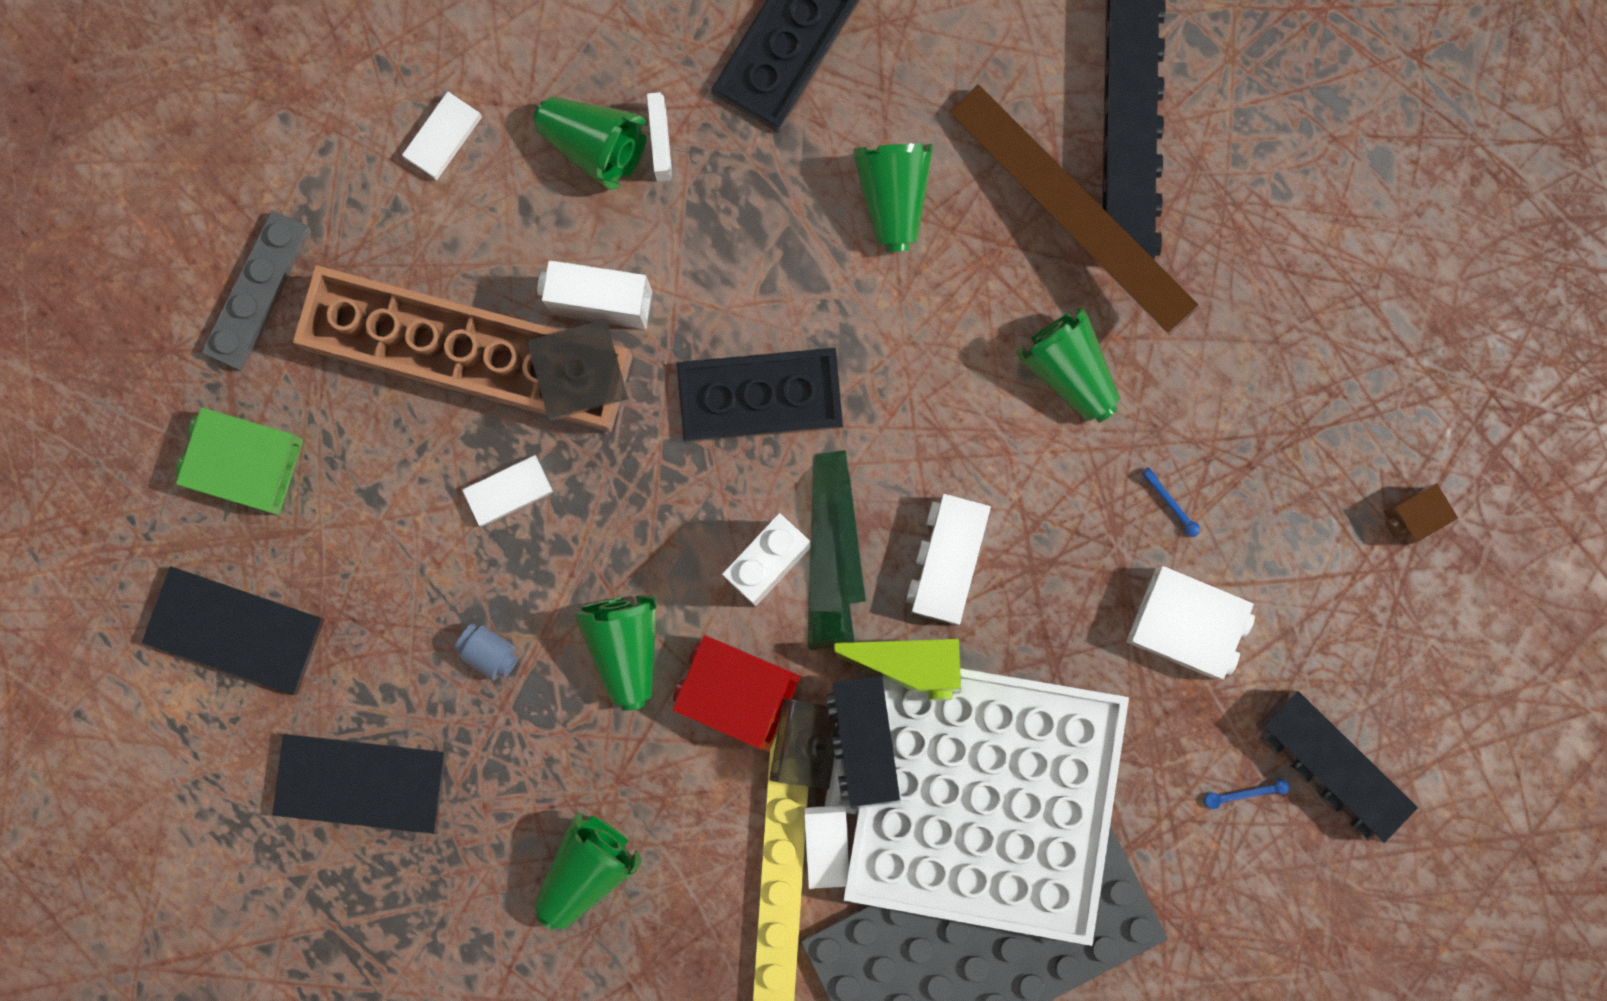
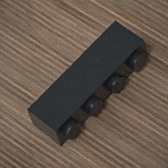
M1288 691L1256 724L1263 732L1260 736L1261 741L1276 754L1282 751L1293 762L1289 767L1305 783H1309L1312 780L1322 790L1319 797L1332 810L1338 813L1342 809L1352 819L1349 823L1350 828L1363 840L1368 842L1372 839L1385 843L1418 809L1384 773L1299 691Z

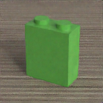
M201 407L199 415H195L189 425L188 437L191 439L186 454L183 453L180 456L176 465L175 474L178 477L176 485L280 515L304 439L291 433Z

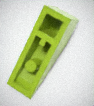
M959 639L835 643L836 657L878 676H882V678L917 694H928V701L953 700V693L961 692Z

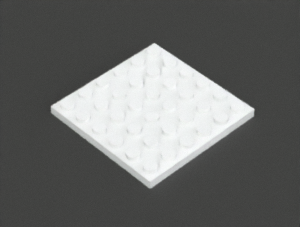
M960 668L961 692L953 693V700L928 701V694H917L882 678L901 802L859 808L844 901L1092 946L1129 697Z

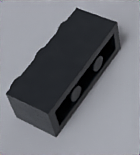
M882 676L834 682V693L826 694L829 717L830 719L838 718L840 734L832 735L835 759H844L846 775L838 776L841 800H849L851 809L900 803Z

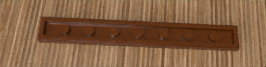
M979 84L950 111L951 115L1169 336L1199 308V304Z

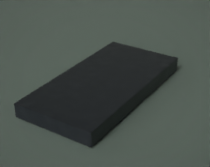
M766 0L711 89L712 94L779 133L860 0Z
M836 348L677 362L684 443L843 428Z
M170 566L142 643L274 689L297 695L325 619Z
M283 734L272 816L435 834L437 833L447 752Z

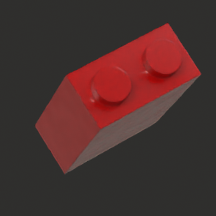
M704 635L702 641L697 642L689 657L691 667L686 679H682L674 691L673 701L675 704L672 711L756 748L770 752L801 676Z

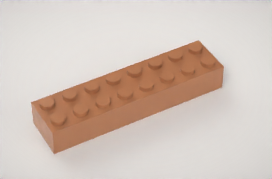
M318 265L315 266L293 340L294 344L308 352L610 433L613 429L633 358L630 350L625 347Z

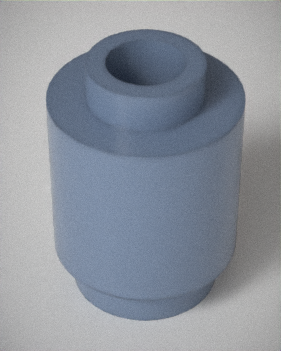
M473 623L463 631L454 649L461 654L460 659L491 680H495L499 676L507 677L518 660V657L514 655L516 646L484 625L478 627Z

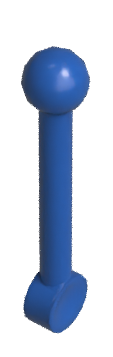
M1149 467L1143 470L1141 474L1145 480L1155 488L1184 524L1185 533L1190 537L1198 536L1200 533L1199 524L1187 517Z
M1279 779L1273 785L1223 795L1210 792L1205 796L1204 802L1207 807L1216 809L1221 803L1271 793L1285 795L1289 791V784L1287 781Z

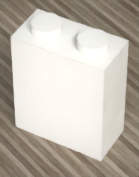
M549 260L547 272H540L537 294L543 296L542 301L552 316L646 330L652 289L646 275Z
M779 513L722 575L756 607L810 549V541Z
M1161 566L1154 571L1126 643L1212 679L1224 680L1226 674L1232 675L1239 661L1240 653L1235 650L1241 636L1246 638L1253 626L1255 615L1250 613L1254 604Z

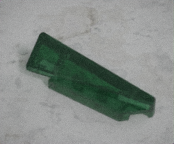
M846 450L819 453L813 458L807 642L810 650L834 648L835 643H855L850 605L866 602Z

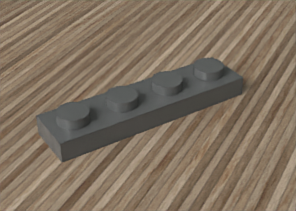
M271 211L202 353L235 369L243 370L311 232L308 226L276 211Z

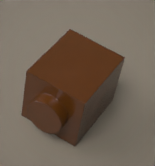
M1437 483L1422 488L1384 510L1388 517L1386 525L1390 533L1397 541L1402 540L1404 545L1417 543L1458 519Z

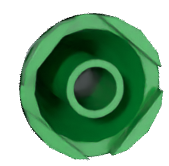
M552 96L546 101H541L533 115L535 129L538 134L598 184L609 190L618 189L622 186L617 183L622 175L630 177L642 157L647 141V136L641 133V124L647 126V121L642 116L633 112Z
M932 144L878 145L877 149L867 150V147L854 148L853 159L877 244H886V252L910 251L909 243L918 242L933 156Z
M1079 307L1076 309L1077 317L1072 319L1069 313L1059 317L1031 337L1035 345L1028 351L1022 345L1016 351V355L1022 363L1086 421L1096 419L1100 423L1117 412L1118 408L1115 404L1120 400V396L1088 314L1084 308Z
M636 595L637 603L633 604L631 601H624V597H618L583 606L582 611H575L577 624L610 701L613 705H620L622 711L643 708L645 700L652 697L657 603L656 598L651 595Z
M578 813L570 821L535 900L536 918L543 926L550 930L568 928L632 876L642 863L637 850L631 855L625 848L629 840L622 833L593 815L585 821L582 820L583 813Z

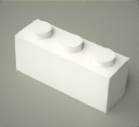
M947 494L942 495L940 503L932 501L926 525L933 526L929 542L922 540L916 564L923 565L919 581L911 579L905 601L912 604L911 614L955 626L960 625L991 506Z

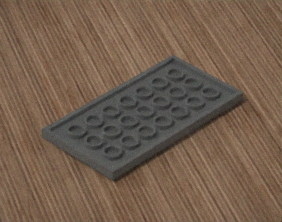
M1110 827L1092 946L867 905L801 939V942L831 1001H1051L1168 940V937Z

